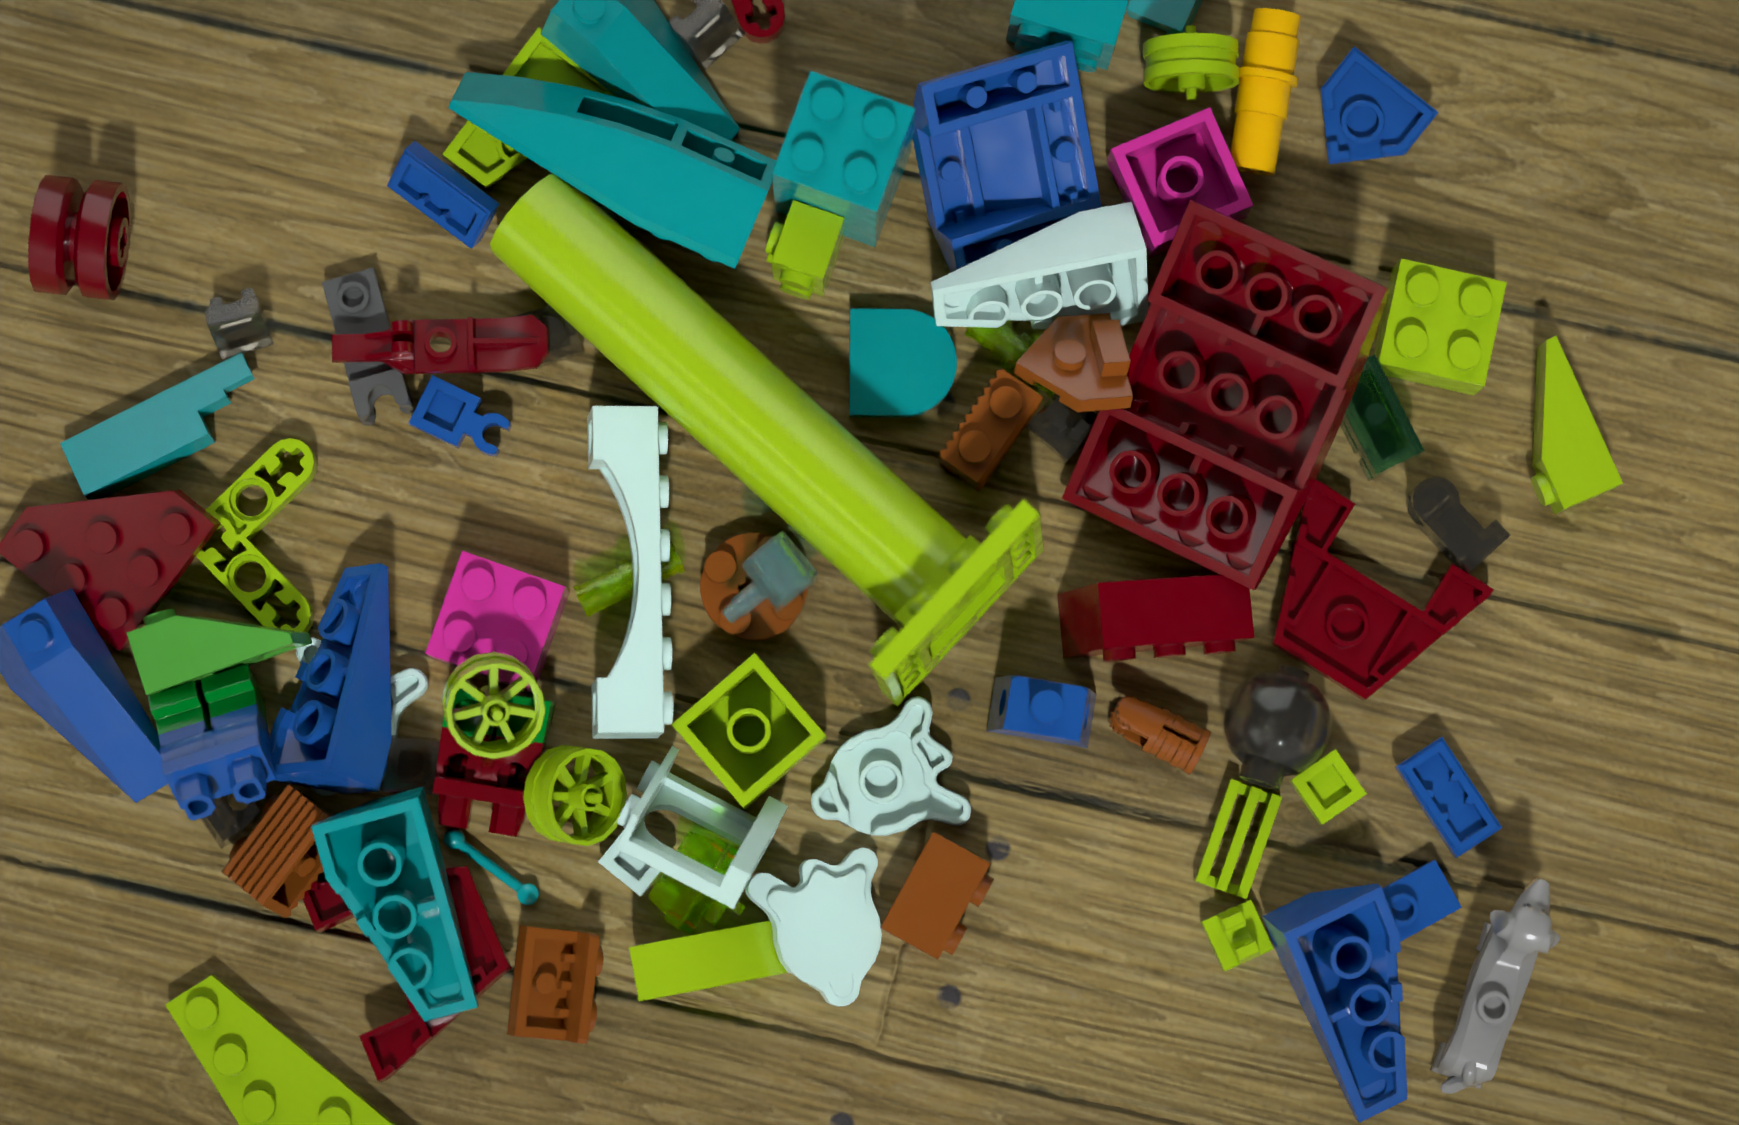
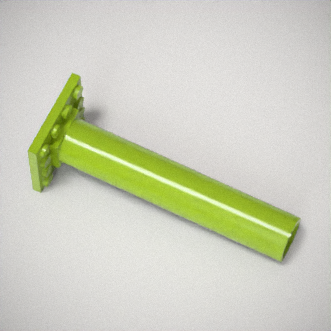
M553 173L530 188L509 210L495 230L490 242V251L897 623L900 632L898 633L894 628H891L875 643L870 651L874 659L869 664L881 692L897 707L1044 551L1040 514L1024 499L1014 509L1008 504L1005 505L990 520L985 528L989 535L982 544L971 535L967 538L964 537L593 198Z

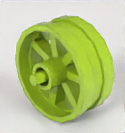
M1194 25L1185 26V33L1162 35L1148 39L1143 43V58L1146 61V68L1143 70L1144 86L1153 91L1186 94V101L1190 102L1197 101V93H1208L1233 88L1240 83L1239 67L1237 66V58L1239 57L1238 39L1216 33H1198Z
M497 652L474 655L459 664L446 680L442 695V705L447 726L457 743L472 754L491 759L512 756L529 746L541 730L545 715L543 693L528 666L515 657ZM498 668L514 671L520 675L505 689L501 690L498 687ZM488 670V685L481 689L467 680L480 671ZM528 684L530 685L533 692V707L507 702ZM460 688L477 699L476 704L453 709L454 698ZM482 714L472 737L465 734L456 723L458 720ZM510 714L529 717L521 730L513 734L507 723ZM490 725L499 726L506 738L490 742L483 741Z
M560 745L548 749L534 762L526 778L523 795L526 816L535 831L548 840L590 846L605 840L617 828V820L626 804L627 788L624 774L618 763L603 750ZM573 758H576L571 776L565 766ZM591 764L596 775L586 781ZM552 804L559 806L555 814L553 811ZM585 811H593L590 820L587 822ZM571 816L574 833L568 835L562 831V828Z

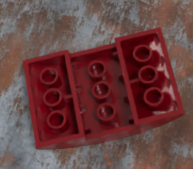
M1190 200L1147 301L1151 302V306L1129 354L1130 365L1127 376L1133 394L1131 407L1099 410L1062 499L1239 584L1256 590L1295 522L1335 439L1368 358L1390 288Z

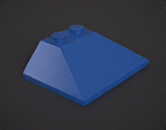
M1069 40L917 84L913 108H915L913 143L929 224L950 272L960 269L1078 212L1102 207L1073 42Z

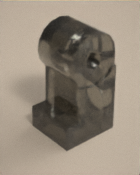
M1427 478L1417 484L1408 494L1406 506L1412 521L1452 564L1467 573L1476 568L1510 536L1497 520L1492 521L1483 528L1460 503L1459 492L1454 484L1445 478Z

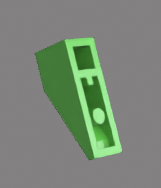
M167 609L145 616L143 618L144 627L127 632L146 695L155 694L192 681L198 684L201 683L202 678L242 665H252L312 644L310 634L307 632L200 616H178L174 609Z

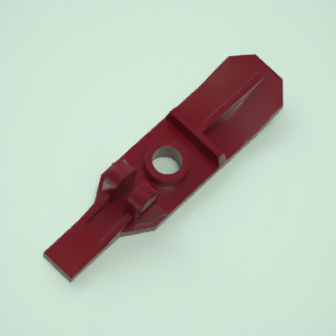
M533 315L508 318L467 317V319L413 320L412 318L410 320L393 321L390 328L381 332L331 334L332 363L383 362L402 374L510 372L537 369L550 354L549 328ZM444 337L450 341L451 346L445 352H436L431 348L430 344L435 338Z

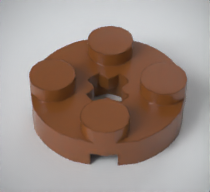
M756 532L744 533L733 536L721 543L706 559L700 579V594L710 619L727 634L746 641H765L786 632L802 613L808 595V579L800 557L781 538ZM750 572H756L759 579L767 578L770 582V587L762 591L763 600L759 602H753L749 594L740 595L738 586L746 583L745 575Z

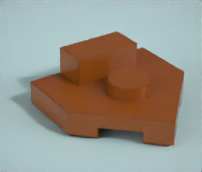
M1110 313L1057 317L1015 365V376L1031 385L1037 382L1060 396L1059 402L1076 412L1130 408L1133 399L1127 376L1130 365L1129 354L1119 320H1112Z

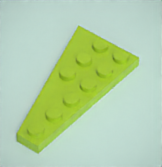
M210 975L165 1004L239 1125H396L332 1071L330 1072L308 1054L309 1052L295 1040H291L261 1012L216 975Z

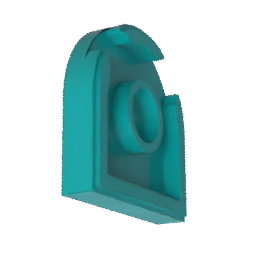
M850 309L849 417H915L926 413L939 404L950 391L957 370L956 349L947 330L943 326H936L935 319L916 310Z

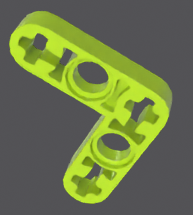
M293 438L282 439L272 445L206 509L208 513L221 522L216 530L224 526L226 531L221 537L223 542L235 553L240 544L245 546L246 551L232 558L224 572L218 566L228 560L220 551L213 547L208 548L206 551L201 549L196 557L263 626L278 628L276 622L281 616L270 603L266 602L261 611L256 607V603L270 596L277 583L280 582L284 588L275 593L280 601L289 607L296 603L301 607L296 613L297 618L301 621L298 626L293 628L285 624L280 629L308 633L314 621L312 605L250 541L316 475L318 467L316 455L308 445ZM286 451L293 456L297 455L300 451L303 452L304 456L299 463L304 470L298 476L288 472L280 478L277 483L286 488V490L278 496L273 486L259 477V475L265 469L272 477L278 474L284 467L283 462L279 458ZM248 487H261L267 494L266 508L256 516L244 515L239 509V495ZM248 562L261 564L266 574L265 583L254 592L241 590L236 580L237 571Z

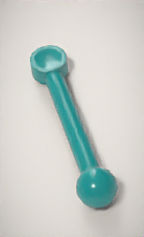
M451 828L445 832L444 843L448 848L460 849L516 891L518 900L522 904L531 905L537 901L539 891L534 884H523L468 843L460 829Z

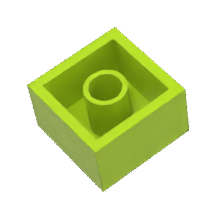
M1401 258L1391 272L1388 285L1390 289L1380 322L1370 372L1474 396L1485 387L1507 282Z
M755 653L671 724L744 810L827 739L824 732Z

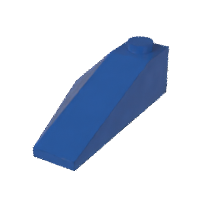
M381 563L344 569L318 626L319 634L323 637L321 644L310 663L302 661L295 677L303 682L290 710L280 708L270 735L271 762L274 767L276 781L342 794L380 791L382 778L387 770V757L392 740L388 567Z
M72 588L41 600L0 626V672L9 688L135 803L168 784L163 775L158 732Z
M1370 884L1312 892L1263 915L1262 918L1281 965L1355 1119L1360 1123L1407 1100L1405 1037L1401 1034L1399 1008V1002L1403 1001L1402 983L1398 981L1397 953L1401 952L1400 933L1382 887L1379 884Z

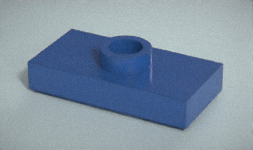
M416 141L405 148L387 184L390 189L471 249L482 240L500 206L497 201Z
M1443 737L1436 739L1395 766V769L1454 858L1461 856L1502 829V826Z
M1431 860L1382 888L1400 933V942L1462 908L1436 860Z

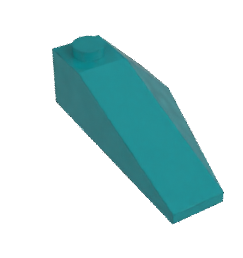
M559 0L551 9L541 35L616 97L681 118L731 141L740 131V128L654 0Z
M424 787L371 800L312 824L311 828L326 880L357 919L356 923L364 935L370 938L388 964L389 971L424 1022L477 1008L479 1004L438 836Z

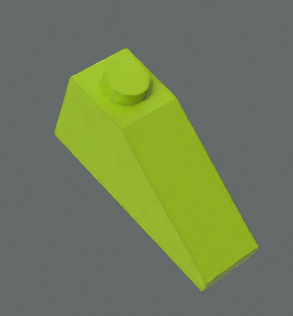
M1557 336L1547 339L1537 347L1532 467L1536 475L1531 477V483L1538 500L1543 506L1550 505L1554 515L1623 484Z

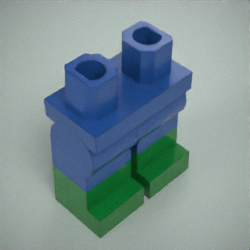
M248 664L201 679L203 694L208 702L209 709L195 681L148 695L150 711L156 721L160 741L163 775L181 810L184 809L188 818L192 821L212 815V812L216 809L215 799L233 793L237 802L245 804L263 799L266 795V782L276 780L274 767L271 762L272 752L265 698Z

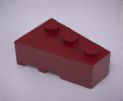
M1223 575L1097 582L1057 594L1063 659L1103 655V662L1136 659V652L1152 650L1154 658L1185 656L1186 647L1203 646L1204 655L1236 652L1235 642L1255 638L1250 588Z

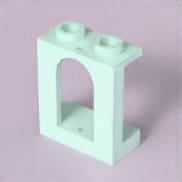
M672 746L661 765L652 760L637 788V790L643 792L642 797L639 798L631 794L617 820V824L625 827L616 849L734 909L772 841L788 805L769 796L757 818L671 774L670 769L679 752L678 748ZM656 810L672 811L739 845L740 848L724 876L653 838L646 829L645 816Z

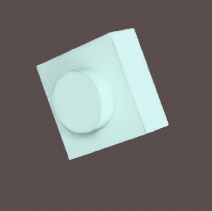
M622 832L598 862L635 893L642 896L661 871L616 849L623 834Z

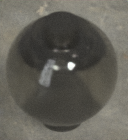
M1279 665L1277 672L1263 671L1249 677L1230 696L1224 712L1223 731L1229 750L1242 763L1238 775L1240 779L1268 789L1280 790L1284 777L1300 774L1315 764L1324 754L1331 738L1332 716L1329 704L1323 693L1317 686L1308 682L1309 673L1291 666Z

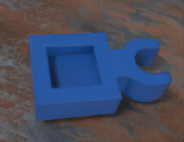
M433 375L409 421L410 426L458 449L467 435L473 439L476 447L488 456H498L500 450L496 446L485 442V431L491 426H499L506 431H510L512 427L511 423L500 414L488 413L483 416L477 414L482 403L481 398Z

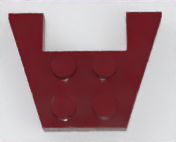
M1315 480L1303 504L1271 644L1364 701L1417 658L1437 639L1459 623L1473 609L1489 598L1494 589L1454 564H1451L1422 611L1327 552L1355 503Z
M467 866L445 868L478 999L512 967L470 868ZM312 882L311 889L305 891L303 902L315 931L323 932L355 917L341 896L335 893L329 882ZM405 994L411 1009L409 1014L359 1035L377 1081L382 1083L389 1080L463 1012L424 1022Z

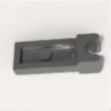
M374 267L322 282L336 334H366L385 331L391 327ZM344 362L355 409L362 424L368 426L374 424L376 420L374 404L382 395L393 396L404 414H411L414 411V404L405 374L400 373L383 362Z

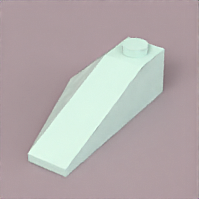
M1132 202L1078 212L932 281L931 292L936 326L998 328L1007 320L1030 321L1032 329H1047L1057 317L1110 313L1111 319L1119 320L1120 326L1143 322L1149 310L1147 301V252Z

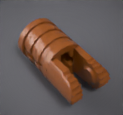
M1127 695L1119 700L1110 713L1108 720L1110 723L1109 727L1117 735L1121 734L1123 738L1142 747L1141 751L1147 754L1150 753L1155 758L1161 761L1164 760L1169 765L1175 768L1178 767L1189 775L1199 761L1212 732L1206 728L1199 727L1198 724L1192 721L1185 720L1184 717L1178 714L1171 713L1170 710L1164 707L1160 709L1144 700L1140 701L1138 697H1128Z

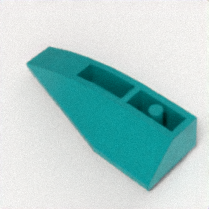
M465 72L448 107L634 225L650 231L660 239L673 241L700 253L710 261L720 262L734 269L772 183V172L776 164L774 159L673 115L622 98L575 86L535 79Z

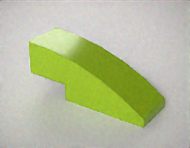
M770 920L629 947L639 1001L788 973L778 959L773 944Z

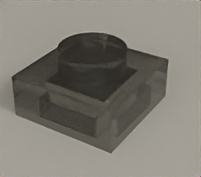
M550 305L517 315H533L549 328L550 354L537 368L584 354L577 330Z
M392 735L387 757V770L382 778L380 790L401 793L424 787L426 795H436L432 792L436 777L440 740L428 737Z

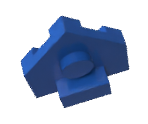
M1354 46L1321 88L1329 164L1405 155L1439 112Z

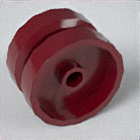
M54 175L44 176L35 195L28 239L29 275L35 292L67 295L74 284L77 283L83 297L105 300L116 299L125 277L131 235L130 196L126 184L94 180L84 193L78 179Z

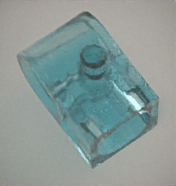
M782 531L761 546L742 564L741 567L751 583L732 598L731 603L722 610V614L730 623H734L741 616H746L765 599L775 611L780 612L816 582L819 573L785 532Z

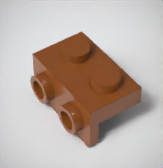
M519 925L507 1035L587 1044L589 1032L594 1029L597 1020V1005L595 1000H593L595 978L599 976L603 966V949L599 945V934Z

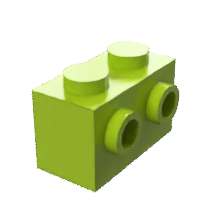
M795 200L792 201L785 224L774 223L765 253H768L766 262L772 264L773 280L782 282L780 286L781 291L806 300H810L812 293L824 297L845 238V218Z

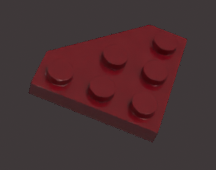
M180 489L31 506L25 508L0 542V554L51 596L72 588L99 635L121 651L127 649L130 645L127 632L144 626L143 618L154 613L221 522Z

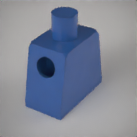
M1016 675L996 677L987 731L1088 748L1097 694L1083 686Z

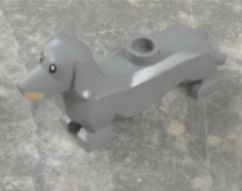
M1534 879L1516 900L1510 912L1494 910L1490 913L1491 924L1486 922L1484 924L1476 948L1480 952L1472 965L1467 979L1455 1029L1447 1044L1440 1043L1431 1067V1071L1448 1077L1441 1084L1443 1093L1453 1094L1467 1087L1481 1089L1483 1083L1490 1081L1494 1077L1506 1038L1529 983L1538 952L1548 954L1549 950L1560 941V936L1551 929L1550 884L1544 879Z

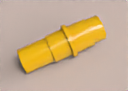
M1255 8L1253 10L1250 32L1246 36L1242 66L1239 67L1240 83L1234 109L1236 119L1230 149L1231 156L1239 172L1262 176L1275 175L1283 122L1287 120L1291 90L1298 86L1299 81L1294 72L1300 42L1297 37L1301 16L1296 13L1271 8Z

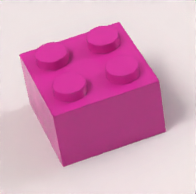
M1210 107L1111 148L1106 161L1124 203L1132 202L1145 242L1148 258L1169 250L1190 200L1238 221L1246 218L1253 207L1250 196Z
M462 551L425 654L456 667L478 654L497 652L511 655L528 666L538 682L570 592L565 586ZM498 668L499 682L510 685L520 676L514 671ZM488 670L480 671L477 674L488 677ZM529 684L522 689L533 693Z

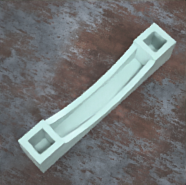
M592 406L587 416L588 469L600 470L618 502L629 537L633 567L631 612L620 653L607 678H596L592 683V739L659 738L664 733V724H672L673 721L672 692H663V670H671L672 666L671 637H662V616H670L671 612L670 583H661V562H668L670 557L669 529H660V508H668L669 503L668 476L659 475V454H667L668 449L667 422H658V406Z

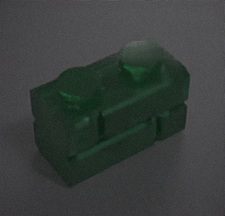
M1376 355L1369 356L1340 425L1354 454H1360L1361 458L1358 462L1368 481L1415 459L1425 451Z

